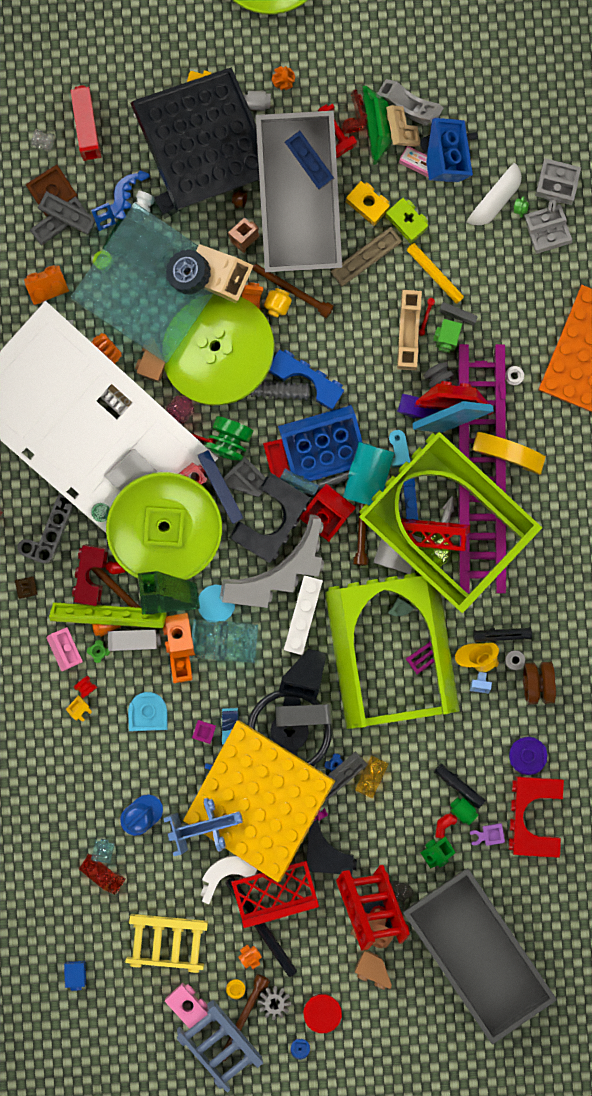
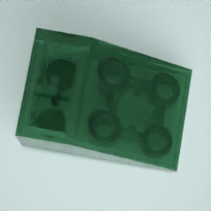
M158 571L138 573L142 615L200 609L197 583Z

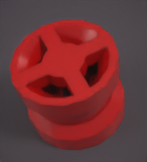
M89 676L83 678L73 687L80 692L82 699L98 688L95 684L91 683Z

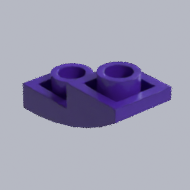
M402 394L397 412L413 419H423L440 410L414 407L419 397Z

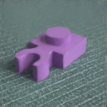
M502 823L482 826L483 832L477 830L469 832L470 835H478V839L471 842L472 845H478L484 840L486 846L505 843Z

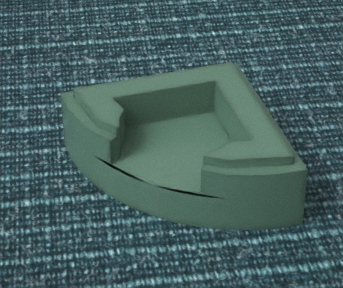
M398 597L388 614L404 616L410 613L414 607Z

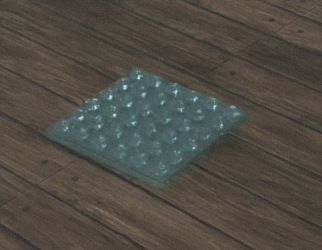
M134 203L70 299L167 364L214 293L201 289L198 293L185 295L169 284L170 282L166 278V266L170 261L169 259L181 250L191 249L196 251L198 245L137 203Z

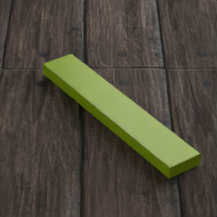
M53 603L49 619L56 622L163 628L167 613L166 609Z

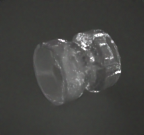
M35 129L31 140V147L36 149L43 148L45 152L50 153L54 144L55 134H45L42 130Z

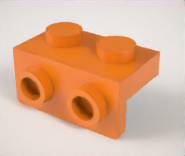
M49 266L43 272L38 274L31 273L24 279L25 286L34 305L69 292L60 266Z

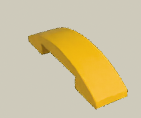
M477 432L472 448L475 452L497 457L538 475H541L546 458L543 454L526 446L482 432Z

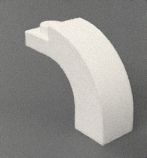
M229 855L219 859L210 866L202 879L209 883L208 886L204 884L200 894L203 896L202 902L210 903L215 888L223 877L230 874L248 877L255 875L257 869L236 855Z

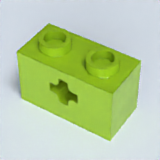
M402 198L386 212L385 217L411 244L428 229L429 225L427 224L428 220L423 214L419 215L414 210L416 208L410 200L406 201ZM405 216H406L407 218H410V217H411V218H412L411 222H410V221L405 222Z

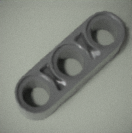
M332 704L276 707V726L333 724Z

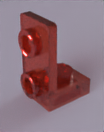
M357 89L353 90L351 94L357 119L348 118L344 120L340 128L344 135L363 131L368 122L367 114L362 111L361 107L363 105L362 95L358 94Z
M88 854L79 867V870L99 887L114 895L126 880L125 877L110 870L92 854Z

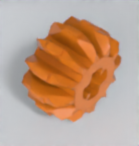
M101 333L91 342L114 364L122 356L120 350L106 334Z

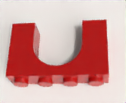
M515 776V780H512L511 788L515 795L514 800H511L510 806L514 814L513 819H510L509 829L513 833L512 838H509L508 849L512 850L511 853L513 855L560 858L561 838L538 836L530 833L525 827L523 814L527 805L535 799H563L564 780Z

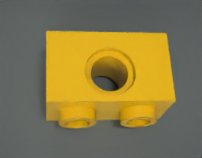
M360 181L346 197V203L370 224L375 226L389 210V201L384 196H378L373 192L374 188L366 182L364 184ZM369 198L374 201V204L366 206L363 201Z

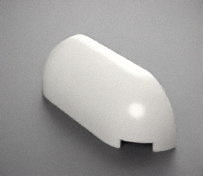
M516 163L509 167L468 218L467 223L471 225L490 223L514 195L522 179L521 171Z

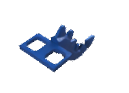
M140 170L138 173L125 176L115 186L114 203L110 205L108 202L91 210L99 231L116 224V218L126 219L124 210L131 208V204L126 201L131 197V194L126 192L132 189L129 183L136 184V179L140 181L148 179L150 177L148 173ZM103 208L108 209L107 212L101 215H96L97 211ZM111 218L110 223L100 226V222Z

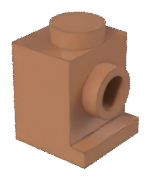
M243 218L228 232L230 242L241 252L245 253L246 248L259 237V228L254 222H249Z

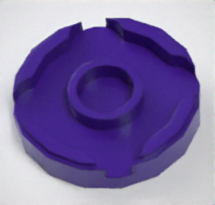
M534 737L519 738L512 744L509 750L510 764L521 774H537L547 763L548 754L546 747Z

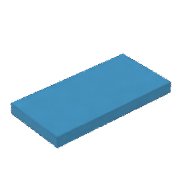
M463 401L412 423L413 430L442 433L492 413L493 405Z

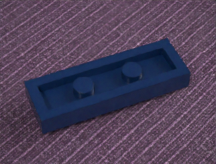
M300 130L285 141L287 147L318 190L335 179Z

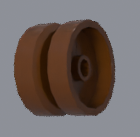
M552 661L541 662L539 673L535 663L524 664L523 689L527 705L538 704L540 695L544 704L555 703L556 683Z

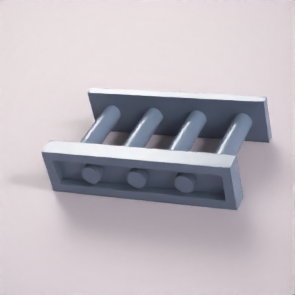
M212 1000L207 1004L208 1015L187 1032H184L181 1027L177 1028V1039L182 1046L186 1045L215 1078L214 1082L217 1087L229 1092L228 1080L248 1064H254L258 1068L263 1064V1059L219 1005ZM217 1020L221 1025L220 1029L197 1047L190 1038L211 1021L215 1022ZM224 1035H229L233 1039L232 1044L209 1061L203 1052ZM241 1049L245 1053L244 1058L225 1074L221 1075L215 1067L234 1051Z

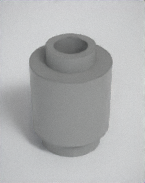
M248 91V95L244 94L250 110L265 111V109H270L271 94L266 93V91Z
M511 651L505 657V664L511 670L521 669L525 664V657L520 651ZM514 656L519 658V662L517 664H514L512 662V658Z

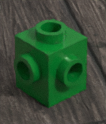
M446 836L437 841L435 839L430 840L425 844L426 848L420 852L430 869L437 865L439 868L449 862L448 859L456 853Z

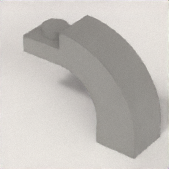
M386 79L377 93L388 101L389 106H403L407 118L423 125L432 124V119L439 118L444 109L438 103L416 97L400 83Z

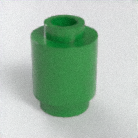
M457 797L450 804L452 807L450 812L468 826L479 815L476 809L464 797L461 799Z

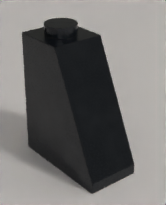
M308 649L282 677L279 692L316 701L327 653Z

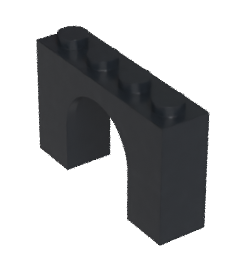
M272 473L267 474L259 490L280 504L283 511V520L279 528L270 534H259L242 522H238L228 537L268 563L275 561L278 557V549L281 544L284 545L290 536L288 533L291 528L294 529L300 520L298 518L301 512H305L310 504L308 502L310 497Z

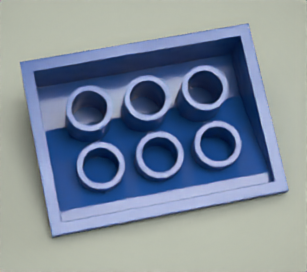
M352 405L278 426L295 485L350 470L358 444L362 442Z

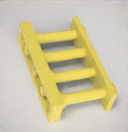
M139 914L130 915L129 924H134L135 936L133 957L127 956L126 963H130L131 967H141L143 964L187 968L188 972L199 973V970L204 969V963H198L201 934L203 931H207L208 921ZM145 925L153 926V929H155L152 959L140 958L142 933ZM164 927H170L174 931L171 960L160 959L162 930H164ZM184 929H192L191 932L193 933L191 962L179 961L181 933L184 932Z

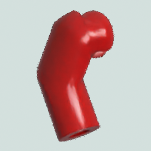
M109 561L106 564V570L110 574L126 572L118 562L113 563Z
M449 813L438 819L435 838L445 837L446 828L457 823L455 815Z

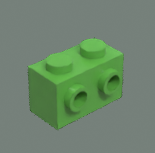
M443 319L441 326L437 327L433 339L436 342L435 347H438L439 351L444 353L454 352L462 323Z

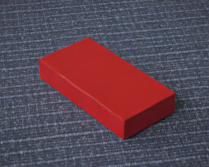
M282 439L263 443L270 473L280 479L291 476Z

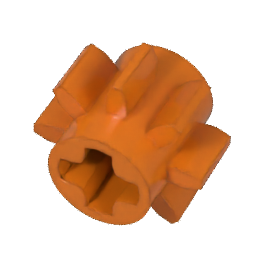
M280 66L274 69L275 74L272 75L274 86L278 89L280 88V90L292 88V83L295 82L293 70L287 68V66L284 68Z
M246 945L240 949L242 954L238 958L246 969L250 966L252 969H255L260 965L259 960L262 958V955L255 946L250 948L249 945Z

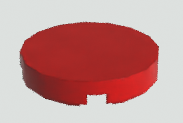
M317 994L311 997L303 1010L306 1025L317 1033L333 1031L339 1025L342 1018L339 1002L328 994Z

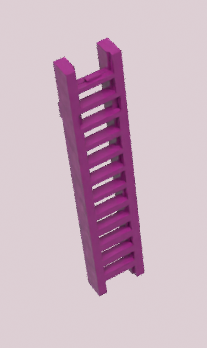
M459 344L458 386H460V383L471 384V387H494V400L486 401L494 406L495 419H474L458 426V449L473 463H495V476L488 477L506 493L505 460L497 457H469V444H474L475 438H469V425H495V436L506 439L505 344H496L494 346V362H469V344ZM469 368L494 369V381H469ZM458 484V524L469 525V521H495V533L467 534L466 550L458 551V585L469 594L470 579H484L490 572L470 571V560H495L496 566L506 555V526L494 514L469 513V502L480 501L473 495H469V491ZM458 535V545H459V546H461V536H460V535ZM469 540L495 541V552H469ZM506 568L495 578V594L506 593Z

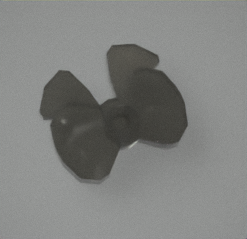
M392 881L390 884L393 892L396 894L395 897L402 913L406 908L405 900L411 898L414 892L409 885L399 883V881Z

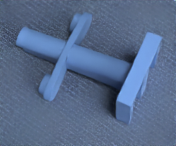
M205 798L204 806L209 820L182 826L178 813L165 817L164 822L170 821L173 830L168 833L169 841L175 840L178 850L173 852V855L178 856L188 850L185 838L211 831L213 832L217 851H222L223 848H226L223 836L220 837L219 829L243 823L240 811L215 818L213 810H215L213 799Z

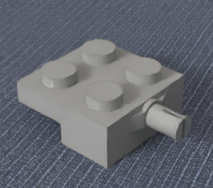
M544 158L535 196L549 201L547 212L555 213L557 203L572 205L581 167Z

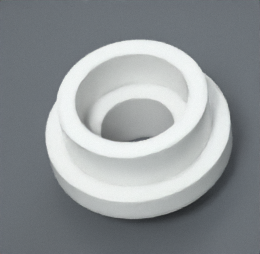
M512 366L507 369L505 379L510 385H519L524 379V372L520 367ZM516 373L518 378L512 379L511 374Z

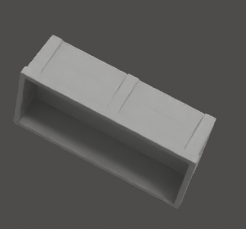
M334 111L256 115L265 272L342 268ZM299 130L335 178L320 190H318L285 144V141Z

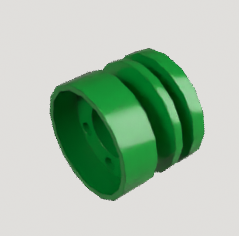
M216 416L212 429L218 432L219 435H209L208 438L216 443L206 442L205 448L222 458L242 461L244 456L237 453V451L246 453V448L241 446L240 442L249 443L254 430L233 420Z

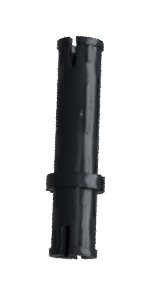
M531 627L473 630L474 642L491 641V643H496V641L532 640Z
M442 763L434 770L433 773L443 779L448 787L451 786L477 809L486 801V799L458 777V774L452 773Z

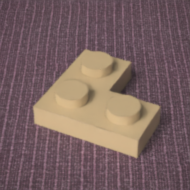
M395 105L386 107L393 145L419 146L418 126L407 125L404 107Z

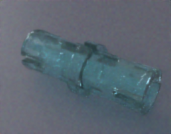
M286 468L280 477L283 481L295 486L297 490L301 489L312 496L315 495L319 485L305 479V476H299Z

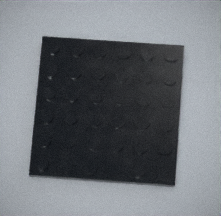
M232 67L136 99L130 103L176 211L260 180L257 128Z

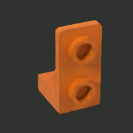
M249 282L248 285L244 286L241 297L253 303L257 308H260L263 287L259 286V283Z

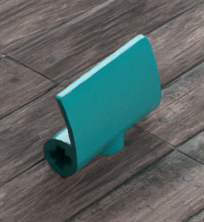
M359 442L354 461H352L343 497L371 505L374 502L371 500L372 497L379 490L384 491L394 452Z

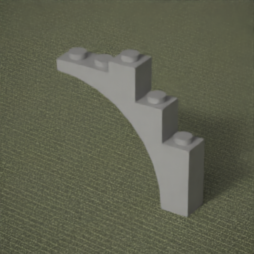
M310 515L301 541L293 552L276 567L250 578L238 580L223 579L220 592L221 601L268 608V603H271L273 597L271 589L293 592L294 587L298 585V576L296 574L319 577L320 571H323L324 560L316 553L320 547L318 536L323 530L322 519L317 515Z

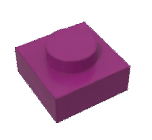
M198 720L192 738L211 744L216 725Z

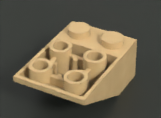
M199 244L196 251L208 261V265L211 268V276L204 289L237 303L254 265Z

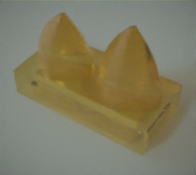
M371 755L355 791L373 799L389 763Z

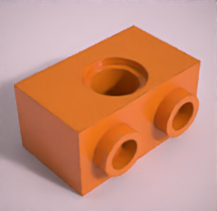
M188 613L166 616L163 632L164 635H168V641L165 642L167 653H171L172 659L195 655ZM176 634H182V637L179 639L173 638Z

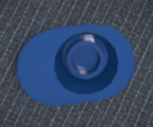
M143 795L137 798L121 814L120 822L123 830L134 836L141 835L149 830L162 816L163 805L161 801L153 795Z

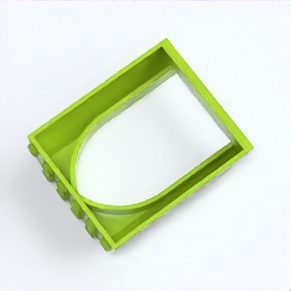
M438 432L436 435L432 433L425 441L428 444L423 449L419 447L411 457L413 460L410 463L406 461L399 468L398 472L400 474L397 477L392 476L385 483L387 488L383 492L379 490L372 497L371 500L374 502L370 506L366 504L359 511L361 514L359 518L463 614L542 527L445 436ZM421 476H438L452 480L468 490L520 539L470 594L466 593L421 551L407 535L399 514V495L404 482Z
M417 573L406 574L404 579H398L397 576L387 577L385 582H379L378 579L368 580L366 585H359V582L349 583L347 588L340 589V586L328 588L329 591L325 592L346 729L362 728L460 711L442 597L437 589L423 576H417ZM383 590L396 593L407 599L420 612L427 625L441 706L365 718L354 650V631L363 607L372 597Z

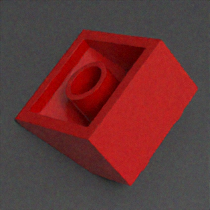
M325 484L299 518L308 525L310 515L319 516L322 519L321 522H323V530L319 535L329 542L356 507L329 485Z

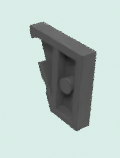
M246 457L223 478L228 488L255 497H259L264 493L259 490V487L266 477Z

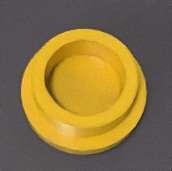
M233 979L227 984L226 992L230 998L239 999L245 994V984L241 980Z

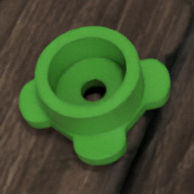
M524 196L521 199L517 198L514 205V213L519 214L520 218L523 217L524 213H527L529 206Z
M97 640L92 647L87 648V653L94 658L96 663H100L103 657L110 654L109 649L104 647L101 640Z

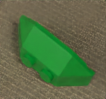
M363 86L362 95L373 165H376L393 143L390 124L387 119L386 107H389L387 100L368 86Z

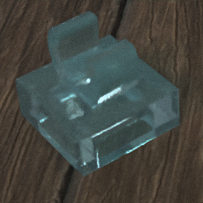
M101 839V841L95 840L91 860L111 864L115 843H109V840Z

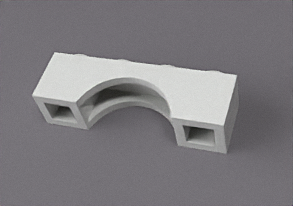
M304 575L285 643V651L299 655L303 654L323 580Z

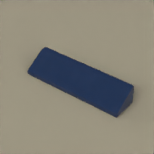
M209 450L198 454L197 456L232 524L243 519Z

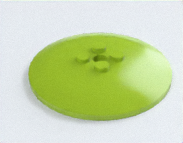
M216 294L205 295L185 305L174 316L167 327L162 344V358L165 362L164 369L174 387L187 398L205 405L231 404L251 394L266 378L274 358V336L265 315L250 301L239 297L238 302L234 303ZM215 342H219L221 345L218 351L211 350V346Z
M173 472L151 473L130 482L112 502L106 522L107 541L116 561L132 576L153 584H175L197 575L212 561L219 548L222 536L221 515L212 495L194 479ZM161 522H167L170 525L164 531L160 530L158 526Z

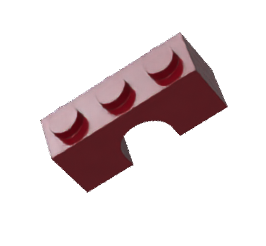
M90 544L82 545V548H79L78 559H80V563L75 571L77 583L72 590V597H74L75 603L92 606L100 605L103 585H97L91 581L90 571L93 567H106L109 548Z

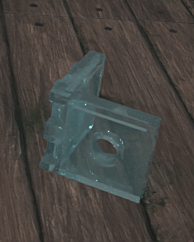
M193 619L192 639L195 655L190 656V658L255 663L258 625ZM240 638H241V640H242L241 646H239V639H240Z

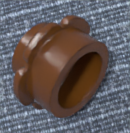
M238 190L232 196V203L236 208H244L247 202V193Z

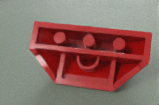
M441 381V384H436L415 402L414 407L444 410L463 401L489 403L476 388L471 387V384L460 383V386L452 385V382Z

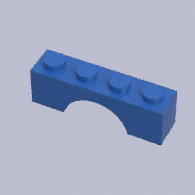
M279 349L273 359L269 373L282 381L293 376L306 377L316 388V402L333 411L344 393L343 385L336 380L331 382L326 379L327 375L320 370L315 372L309 368L311 365L304 360L299 362L293 358L294 355L287 350L283 352Z

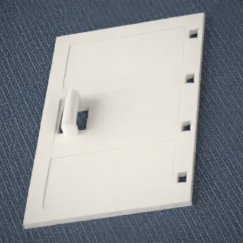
M46 301L42 303L0 350V440L104 532H106L109 509L120 492L105 475L118 462L120 463L132 449H135L157 472L180 473L192 462L197 466L199 464L202 466L197 455L208 449ZM111 384L132 402L129 407L108 389ZM99 397L120 415L118 419L114 418L97 402ZM26 447L34 454L31 460L22 453ZM209 450L214 461H216L218 458ZM195 472L189 475L190 478L196 479L197 475ZM70 487L79 493L75 499L66 492Z

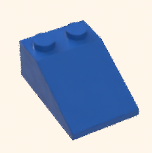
M432 119L426 161L430 181L461 182L473 175L465 120Z

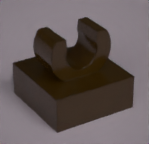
M34 576L14 580L19 599L38 595Z

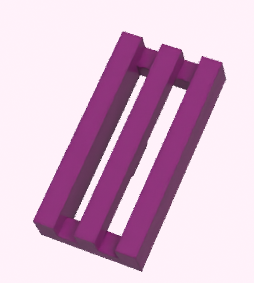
M431 641L406 658V661L416 675L434 663L432 658L420 668H416V665L433 654L432 650L414 663L412 662L414 657L431 646Z

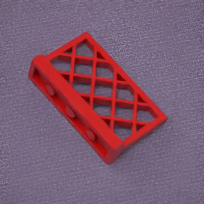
M306 860L289 865L285 872L288 878L284 885L267 877L264 873L231 881L244 928L319 907ZM304 866L306 874L302 880L292 875L295 868ZM263 877L270 881L265 891L255 886L259 878ZM290 877L300 882L295 892L285 887ZM246 883L251 886L246 896L238 892L237 884ZM271 883L281 887L277 897L267 892ZM302 884L310 888L312 895L303 897L298 894ZM253 888L263 893L258 903L248 898ZM284 889L294 894L289 902L279 899ZM265 895L275 900L271 907L266 908L260 904ZM248 900L255 904L256 907L253 912L245 914L243 905Z

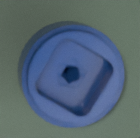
M296 1039L290 1049L292 1056L298 1060L305 1059L310 1052L309 1043L304 1039Z

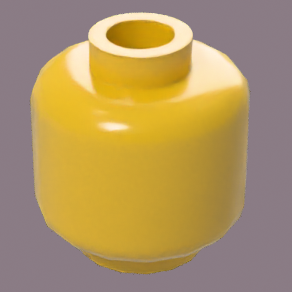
M279 288L269 291L264 303V307L268 310L267 314L276 318L279 315H286L292 299L289 297L290 293Z

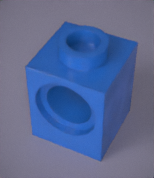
M85 961L65 962V988H70L71 991L82 990V987L86 985Z

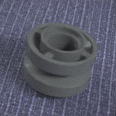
M447 362L431 367L423 375L425 379H430L428 384L430 388H433L436 384H441V381H449L454 376L452 371H447L449 367Z

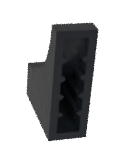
M314 821L309 828L306 861L309 871L341 874L342 871L350 870L352 875L353 871L357 869V859H354L353 854L342 852L333 847L322 834L319 821Z

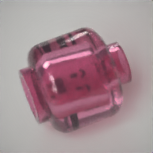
M178 395L167 405L166 411L180 424H183L194 413V405L191 399Z

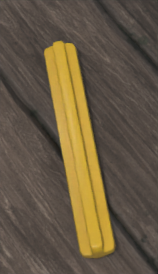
M415 243L407 248V252L456 304L464 298L462 293Z

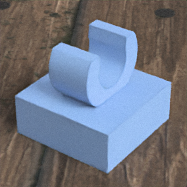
M479 672L477 680H472L470 684V691L489 694L492 682H486L487 673Z

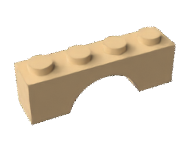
M402 290L397 369H417L422 291Z

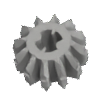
M274 986V992H271L270 988L267 987V994L263 992L260 994L265 1000H258V1004L264 1005L260 1008V1012L267 1010L265 1017H269L271 1013L272 1020L276 1019V1014L283 1018L281 1011L288 1013L289 1009L285 1006H291V1001H285L290 995L285 994L282 996L285 989L281 988L277 992V986ZM271 999L279 1000L277 1007L270 1005Z

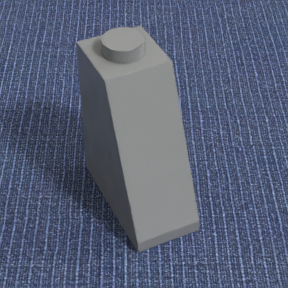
M157 630L108 631L109 651L158 649V645H161L160 633L157 634Z

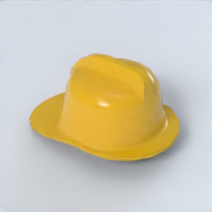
M494 643L467 644L457 650L455 660L460 666L474 667L479 672H488L494 667L499 666L497 657L499 648Z

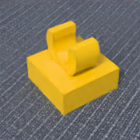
M79 695L66 708V711L76 721L78 718L81 721H85L82 717L85 711L89 714L92 713L89 705Z

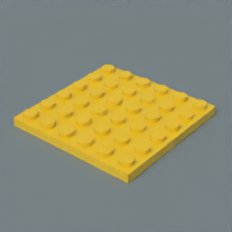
M239 720L236 721L183 821L187 824H193L209 820L204 806L205 798L213 799L215 818L240 811L243 823L219 829L220 837L223 836L226 849L276 882H280L333 787L335 780ZM212 831L204 833V835L214 841Z

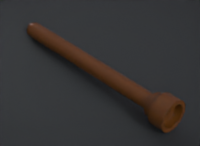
M254 264L253 271L317 308L322 317L326 319L329 317L334 305L329 302L321 303L275 274L265 272V268Z
M359 503V511H360L366 504ZM360 518L358 524V550L355 553V557H353V565L368 566L369 557L365 553L366 523Z
M93 567L91 569L129 607L141 608L101 568Z
M256 974L253 980L255 982L253 985L254 989L236 1023V1027L240 1031L261 990L264 991L270 983V980L263 975ZM229 1037L224 1049L232 1044L233 1039Z

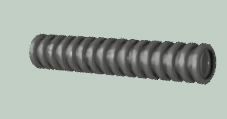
M264 381L249 395L251 397H254V395H257V397L263 396V398H266V396L272 398L273 396L275 399L287 397V399L293 398L295 400L299 398L301 400L303 398L307 401L309 385L308 383L306 385H302V383L296 385V383L291 384L290 382L288 384H285V382L279 384L278 381L276 383Z

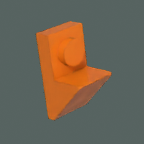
M169 653L173 683L193 680L190 656L172 659L171 653Z

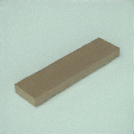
M390 227L343 261L342 268H334L330 273L339 285L343 287L403 241L394 229Z

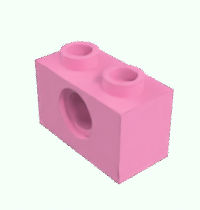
M181 983L165 998V1002L190 1029L208 1015V1007L203 999L198 1000L194 995L196 992L189 984ZM190 1000L193 1002L194 1007L189 1010L185 1009L183 1002Z

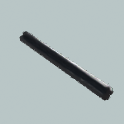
M231 877L228 880H226L225 884L235 897V893L231 881H234L235 878ZM237 884L238 892L246 896L240 885ZM248 900L243 905L245 914L254 910V906ZM265 923L254 925L288 977L295 975L297 969Z

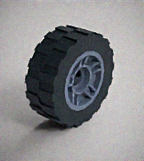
M191 249L181 250L169 259L170 261L166 266V278L170 282L169 284L178 292L192 295L193 293H198L201 289L203 290L205 285L208 284L211 268L208 265V261L197 251H192Z

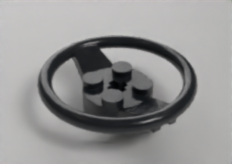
M279 690L266 695L252 710L248 726L255 730L258 715L271 701L285 697L283 706H300L302 697L281 693ZM302 698L311 703L312 705L322 704L318 699L315 701L307 698ZM275 718L270 729L273 742L297 756L298 748L302 747L307 740L309 734L308 725L292 726L295 734L289 737L284 732V728H287V726H276ZM324 724L323 743L316 755L307 761L313 767L322 760L328 751L332 738V724Z

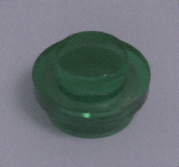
M97 503L92 507L91 515L94 520L104 522L107 520L110 508L105 503Z

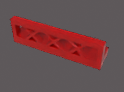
M400 518L407 535L417 547L466 550L467 534L470 533V525ZM416 531L421 532L426 537L422 542L416 541L412 536ZM439 533L445 540L438 544L433 541L431 536ZM453 535H460L461 546L454 545L450 538Z

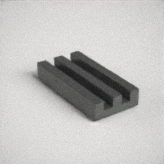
M442 302L439 310L440 313L472 326L475 325L478 318L477 315Z

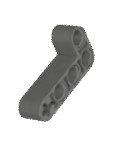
M61 493L55 501L40 542L37 543L29 539L21 540L17 547L21 555L43 564H49L54 560L75 506L70 502V504H66L64 507L67 513L58 510V507L62 509L64 503L61 502L62 499H66ZM58 514H62L64 517V521L61 524H55L54 518ZM50 532L57 534V539L54 542H49L47 539ZM26 543L32 545V550L29 553H24L22 549ZM43 550L50 552V557L47 560H42L40 557Z

